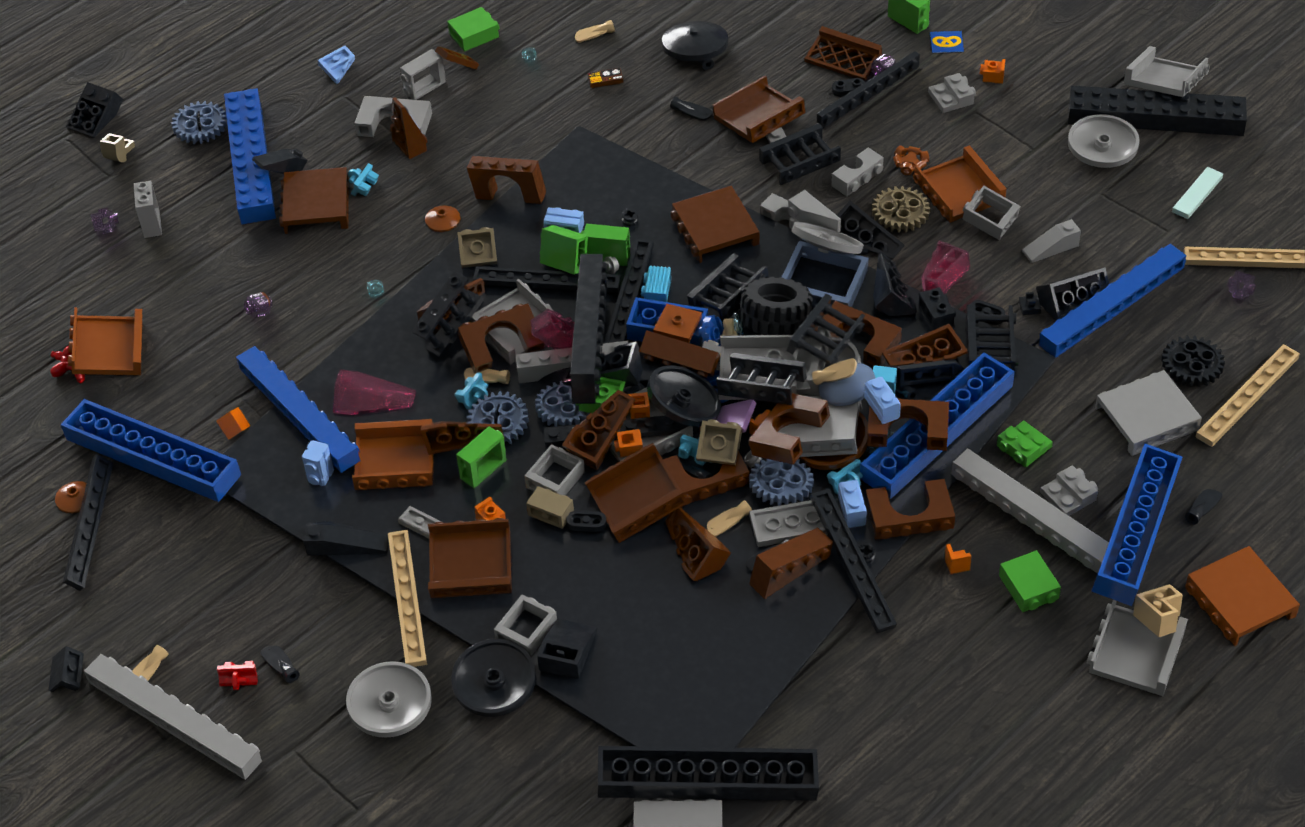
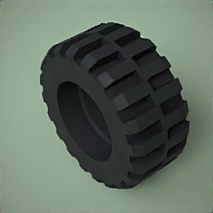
M782 277L755 279L742 290L740 305L741 321L748 329H753V332L762 333V335H794L812 311V294L806 286L803 287L801 283H796L791 279L787 280Z

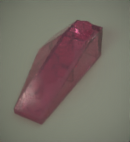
M340 370L335 382L333 413L355 415L359 411L366 410L376 412V409L381 408L392 410L412 407L416 390L358 371Z

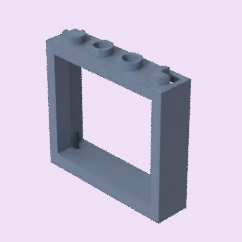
M799 241L782 278L791 279L801 257L857 270L845 297L808 288L812 294L813 308L816 307L825 294L832 296L830 305L837 301L852 307L868 272L869 258L831 251L823 253L818 251V247Z

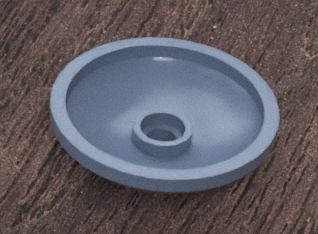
M857 363L856 370L851 377L820 384L818 387L822 400H827L828 404L833 406H846L859 402L865 398V383L875 379V374L869 366Z

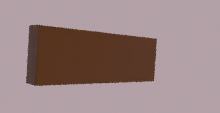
M440 46L435 50L437 54L446 60L476 70L479 66L478 62L467 55Z

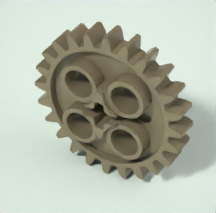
M894 186V190L887 188V192L882 190L881 195L877 194L876 199H873L872 216H874L875 221H878V224H884L885 229L890 227L891 232L894 229H897L898 233H900L901 229L907 232L909 228L914 231L915 226L920 228L921 224H925V220H928L930 203L927 202V197H923V193L917 194V189L912 192L911 187L904 190V186L901 189Z

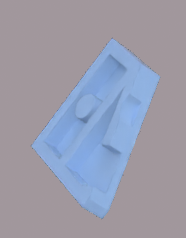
M343 46L319 59L318 65L338 84L354 62L355 55L346 46Z

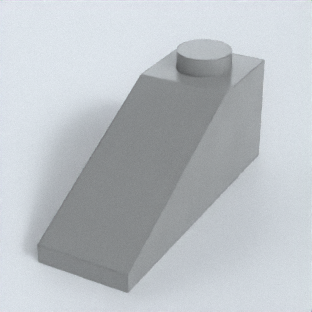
M806 190L788 200V213L799 222L810 223L840 232L841 218Z
M1072 219L1062 222L1022 249V252L1033 263L1078 247L1081 230Z

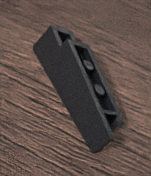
M954 359L902 366H884L897 368L896 383L898 382L900 386L954 380L966 369Z

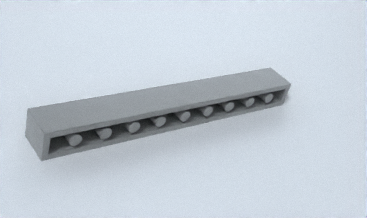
M967 448L953 462L951 474L957 480L962 481L973 491H977L988 501L999 506L1004 512L1011 514L1019 522L1033 529L1035 533L1042 535L1053 545L1064 550L1069 556L1076 558L1084 566L1098 573L1109 542Z
M100 654L84 670L88 683L246 780L262 762L260 750L253 743L248 744L238 734L228 732L222 724H215L207 715L197 713L191 705L181 703L176 696L172 694L169 696L161 687L151 685L146 678L141 675L138 677L127 666H120L112 657L107 658Z

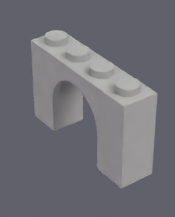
M364 96L355 121L357 136L374 137L379 122L386 117L394 115L391 110L392 98ZM397 99L405 107L421 133L425 135L432 116L430 101Z

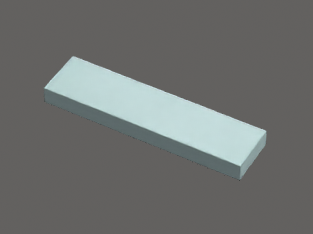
M1207 167L1175 204L1172 212L1189 219L1223 178V173Z

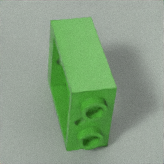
M490 426L487 427L456 454L460 479L471 487L476 488L507 461L504 436L500 431L494 430Z

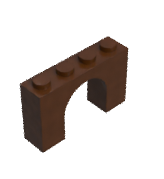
M472 156L467 166L476 199L493 200L498 189L494 177L497 175L513 179L520 186L525 203L541 204L546 194L538 160Z
M835 301L832 308L857 321L861 314L865 315L862 322L865 325L862 331L868 333L872 340L863 351V363L874 367V365L883 366L886 360L882 352L900 343L902 328ZM829 314L823 316L824 320L845 332L851 329L850 326ZM830 332L831 337H837V338L839 337V336L833 334L832 332Z
M528 303L524 305L517 304L507 311L500 310L495 315L483 316L475 322H465L458 327L457 335L474 374L492 368L493 360L484 339L493 329L508 328L514 331L519 337L525 353L543 350L545 346V340Z
M792 393V405L777 403L766 419L759 425V428L749 438L752 455L794 465L803 453L800 437L783 434L778 431L785 426L797 423L821 428L830 417L828 401Z
M898 399L901 403L900 417L886 424L881 423L869 405L867 446L887 447L890 425L899 419L910 418L921 422L927 430V450L947 451L949 402Z
M739 451L736 466L718 463L720 471L706 479H698L688 475L677 455L663 459L688 501L685 505L749 484V470Z
M945 479L925 481L924 496L928 508L924 512L912 516L900 514L892 508L886 487L867 489L865 503L875 539H888L890 537L954 529L955 513Z

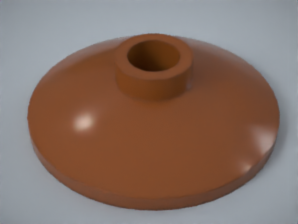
M446 205L432 208L425 216L427 227L437 232L452 230L460 222L458 210Z
M74 481L62 486L55 496L57 507L66 513L80 512L87 483Z

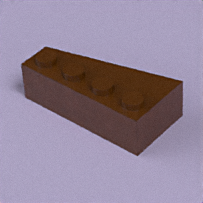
M647 330L639 350L643 359L660 363L664 366L684 367L696 372L703 378L708 376L714 377L720 355L716 351Z
M817 527L756 556L749 584L766 599L823 560H826L831 555L834 542Z

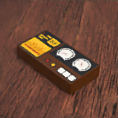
M620 68L587 73L591 88L624 83Z

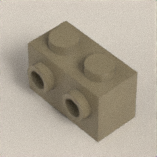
M539 486L526 503L528 516L562 529L567 523V516L570 512L574 511L573 499Z

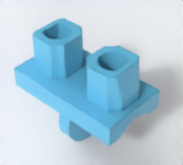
M368 163L362 173L359 168L357 170L351 169L348 172L349 182H354V189L351 191L352 195L356 196L357 193L367 196L371 186L365 183L366 181L375 185L379 175L372 171L373 165Z
M477 372L474 377H468L465 380V388L457 390L455 393L457 401L463 403L466 409L471 410L472 404H475L478 398L484 399V395L488 396V391L486 390L488 385L484 382L483 375L480 372Z
M683 434L680 437L678 456L686 459L691 455L695 457L697 464L703 466L706 463L696 460L699 438L696 439Z
M854 460L846 467L841 468L839 472L831 471L827 474L829 483L833 485L834 493L838 494V483L858 480L859 486L861 485L860 479L863 476L860 473V460Z

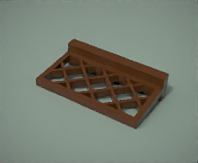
M821 26L819 35L804 60L805 62L865 81L872 71L871 63L874 65L873 62H877V59L880 61V58L883 57L882 45ZM820 42L828 44L827 46L819 47ZM838 47L843 50L835 53L833 48ZM831 50L832 54L823 56L822 52ZM853 52L858 55L850 58L848 53ZM817 53L821 56L817 59L811 58L812 55ZM846 55L847 59L838 61V56ZM868 57L871 58L872 61L865 63L863 58ZM834 58L836 61L832 64L826 63V60ZM861 60L862 64L853 66L852 62ZM849 63L851 66L847 69L841 68V65ZM865 69L863 75L856 72V70Z

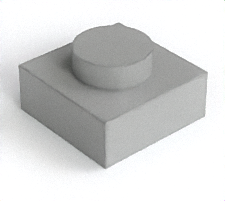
M782 127L766 135L769 144L786 137Z
M712 340L704 341L701 346L716 351L719 355L722 347L718 346L719 343Z

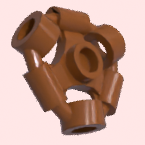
M900 145L894 152L895 156L893 159L896 167L900 168L904 175L912 174L916 165L922 169L929 162L928 151H921L917 147L909 146V148H904ZM920 154L921 161L917 159L916 155Z

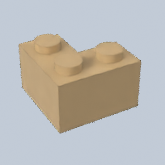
M1170 584L1136 594L1133 616L1158 637L1176 632L1178 616H1180L1183 595Z

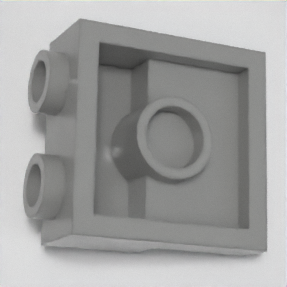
M960 73L944 77V83L928 87V93L942 113L974 104L976 91L973 86L969 87L967 77H962Z
M1072 465L1057 473L1055 480L1042 486L1040 493L1053 506L1070 516L1097 500L1098 487L1094 481L1089 482L1085 478V473L1081 468L1076 469Z

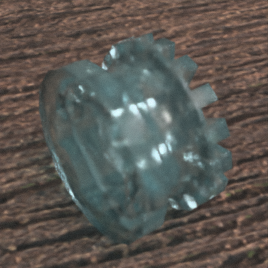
M532 47L523 49V61L527 63L534 62L537 59L536 49Z
M372 280L367 284L370 297L377 298V296L380 297V295L384 294L381 281Z

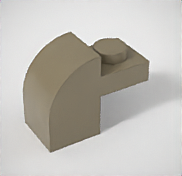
M111 133L107 134L100 141L103 157L118 162L127 161L126 154L135 147L133 140L124 139L123 136Z

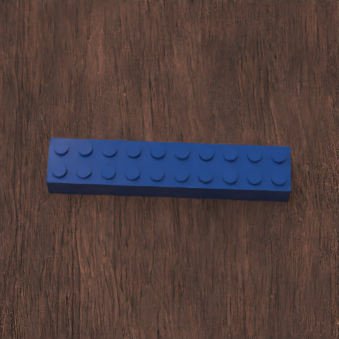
M258 88L225 93L224 99L236 201L241 224L276 219L270 171L261 169L252 160L255 156L267 153Z
M982 353L931 400L949 402L947 447L1013 387L1015 371L988 354ZM910 419L887 439V447L877 448L860 464V473L863 476L861 480L873 488L886 487L888 498L891 499L942 451L927 450V430L925 426L915 419Z
M83 399L61 424V428L68 441L217 502L224 497L242 475L236 459L86 399Z
M1144 443L1092 592L1132 606L1176 479L1182 456Z

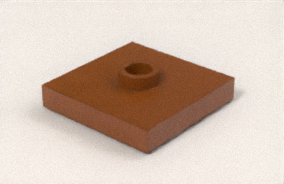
M667 303L653 332L689 343L702 318V312Z

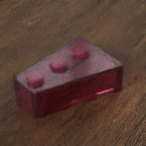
M939 240L936 251H933L932 259L928 262L921 277L923 292L940 287L945 294L970 269L969 252Z
M546 309L530 320L533 336L542 340L548 347L554 350L573 347L575 322L572 321L571 317L563 318L560 313Z

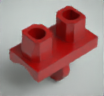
M245 661L243 665L225 662L224 665L217 667L220 686H233L234 690H239L240 685H257L258 683L256 665L253 661Z

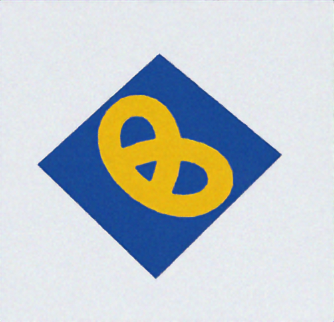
M962 31L930 32L932 53L964 52Z

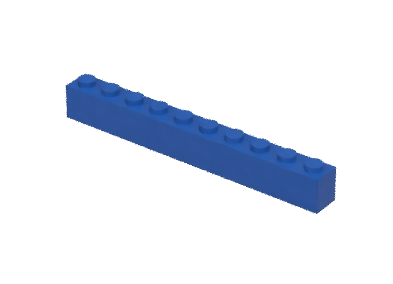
M1171 244L1160 248L1156 254L1147 257L1143 263L1133 267L1130 272L1123 274L1117 281L1110 283L1104 290L1097 292L1075 310L1069 311L1066 316L1056 320L1049 328L1043 329L1040 333L1039 346L1055 358L1181 271L1185 266L1187 255Z
M254 346L236 357L240 370L309 441L314 440L328 445L332 464L341 473L360 462L358 454L360 450L356 443H351L346 433H341L335 422H330L325 412H320L315 402L309 401L305 392L299 391L294 381H289L284 371H279L273 360H268L264 351H259Z

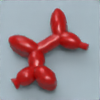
M69 345L64 348L63 352H51L52 358L61 360L50 370L52 377L62 376L67 370H72V366H68V355H72V353H69ZM75 374L76 380L79 383H83L85 374Z

